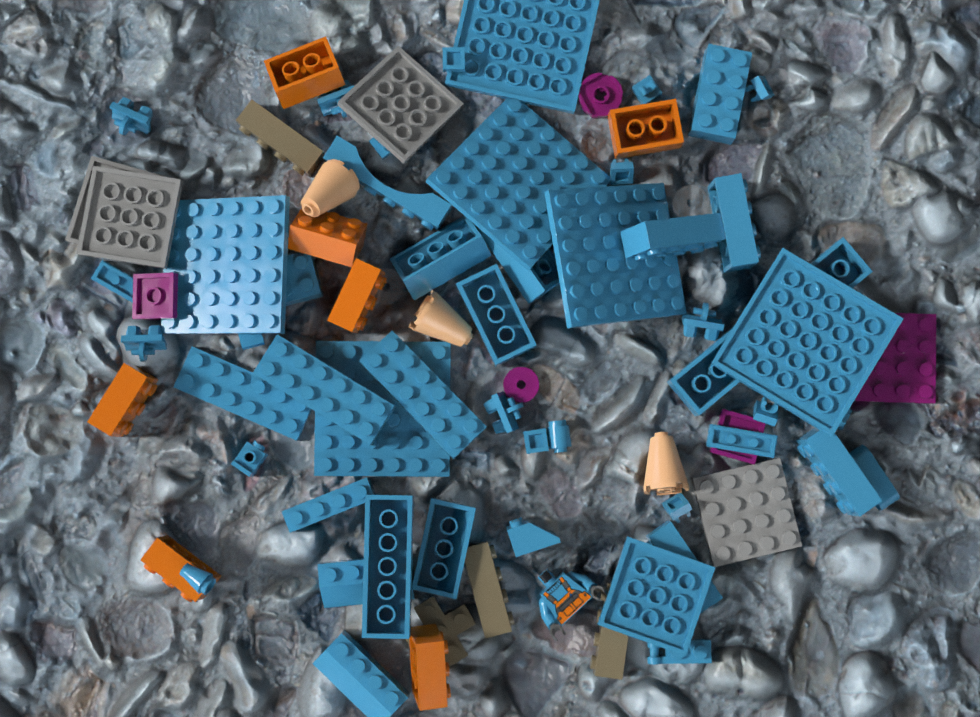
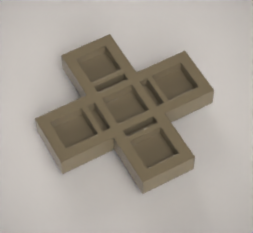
M434 595L414 607L423 625L436 624L439 631L443 632L444 640L448 642L449 652L445 654V662H448L449 667L468 656L457 635L475 625L476 622L465 603L446 615Z

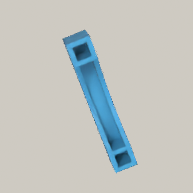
M336 136L323 157L325 162L331 159L344 162L343 166L348 170L351 168L355 172L359 183L365 186L364 190L372 196L380 195L384 198L382 200L384 203L392 208L395 205L403 209L402 213L410 219L418 218L422 221L420 224L431 231L433 228L438 231L452 210L450 203L434 193L409 194L384 185L365 167L356 146L339 136Z

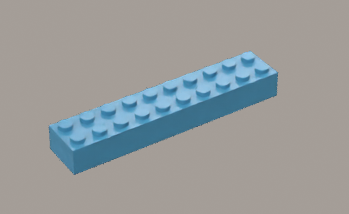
M844 237L832 244L810 263L851 288H854L873 272ZM733 327L667 381L668 385L694 416L701 415L740 382L711 365V362Z

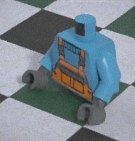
M547 568L538 576V579L545 585V588L540 592L541 598L539 600L541 618L555 641H558L555 633L561 631L565 636L566 633L561 626L592 597L601 602L602 600L598 598V593L603 591L607 594L606 589L597 586L588 576L571 571L567 574L562 572L555 577Z

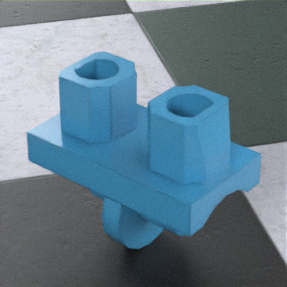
M345 80V85L339 87V91L334 93L329 91L319 95L317 101L323 116L341 113L343 118H346L347 114L338 106V101L354 85Z
M125 97L118 103H111L112 119L115 120L114 125L119 126V133L125 136L129 131L136 133L137 130L149 134L151 131L150 122L153 117L151 108L141 106L138 112L133 111L134 102Z
M703 303L702 308L694 307L693 314L697 315L682 314L683 334L686 337H696L697 328L701 327L705 328L704 339L716 341L719 332L724 330L725 324L722 323V319L710 318L716 317V311L709 310V303Z
M160 325L149 326L148 335H141L142 330L138 326H128L126 335H121V343H124L125 350L131 351L132 355H139L141 362H146L148 355H155V350H167V343L163 337Z
M504 391L492 395V398L484 403L488 414L498 411L501 418L492 423L496 434L510 433L519 429L516 420L522 418L518 409L524 407L523 403L516 405L514 398L507 399Z

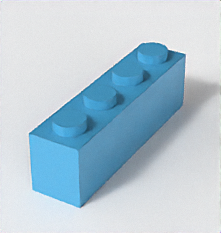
M366 477L281 512L291 533L364 504L365 495H376L370 478Z
M666 521L646 535L649 540L646 542L648 544L697 560L671 521ZM712 581L710 582L700 614L723 598Z

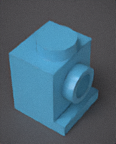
M255 440L253 443L247 441L231 465L247 476L253 477L268 456V453L264 451L266 447ZM248 453H252L254 456L251 462L246 459Z

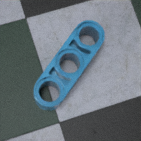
M864 444L849 452L882 499V502L875 506L879 511L884 510L900 499L899 493Z

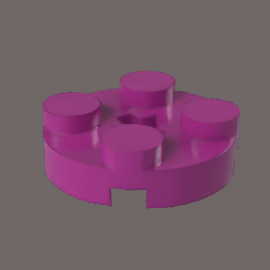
M594 73L582 82L578 101L582 110L590 115V117L594 119L606 118L610 110L619 108L622 102L623 90L615 77L604 75L603 73ZM599 90L601 93H606L603 101L595 98L597 95L596 91Z

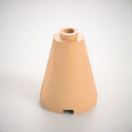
M327 160L319 169L301 200L304 213L311 217H318L354 198L360 188L355 172L351 168L349 170L343 166L345 163L340 160Z
M431 290V296L427 295L414 314L417 317L415 322L411 321L409 324V328L413 331L459 347L463 344L468 345L474 335L471 333L472 327L434 290Z
M668 432L655 433V436L650 438L643 486L644 494L651 495L650 491H656V494L660 496L682 493V488L686 492L689 491L688 480L673 436L668 435Z

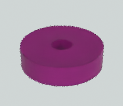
M516 367L506 374L503 389L508 398L513 397L515 402L525 403L536 396L539 390V380L531 369ZM518 381L525 382L524 389H519L517 387Z

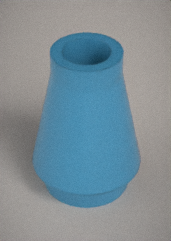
M189 563L185 564L180 571V576L198 594L203 593L207 595L216 583L212 573L196 568Z

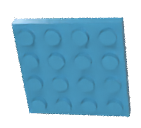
M627 536L597 624L686 656L715 567Z

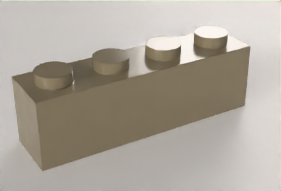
M252 99L236 119L240 126L239 130L247 137L253 135L258 139L256 143L265 150L271 148L276 152L274 154L276 158L283 163L288 161L293 164L292 169L301 176L305 173L311 177L323 161L325 153Z
M488 541L468 546L465 559L485 639L512 632L511 625H515L512 611L507 612L505 603L509 602L506 589L501 590L499 581L503 580L500 567L495 568L493 559L497 558L494 545L489 546Z
M606 582L605 587H603L607 590V593L611 582ZM600 591V599L604 605L607 594ZM600 609L597 612L596 623H598L602 611ZM602 626L599 627V633L595 632L593 646H597L596 655H592L590 661V669H593L595 676L623 679L628 635Z

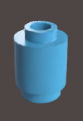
M566 420L548 422L549 449H554V453L568 452L567 447H572L570 428Z

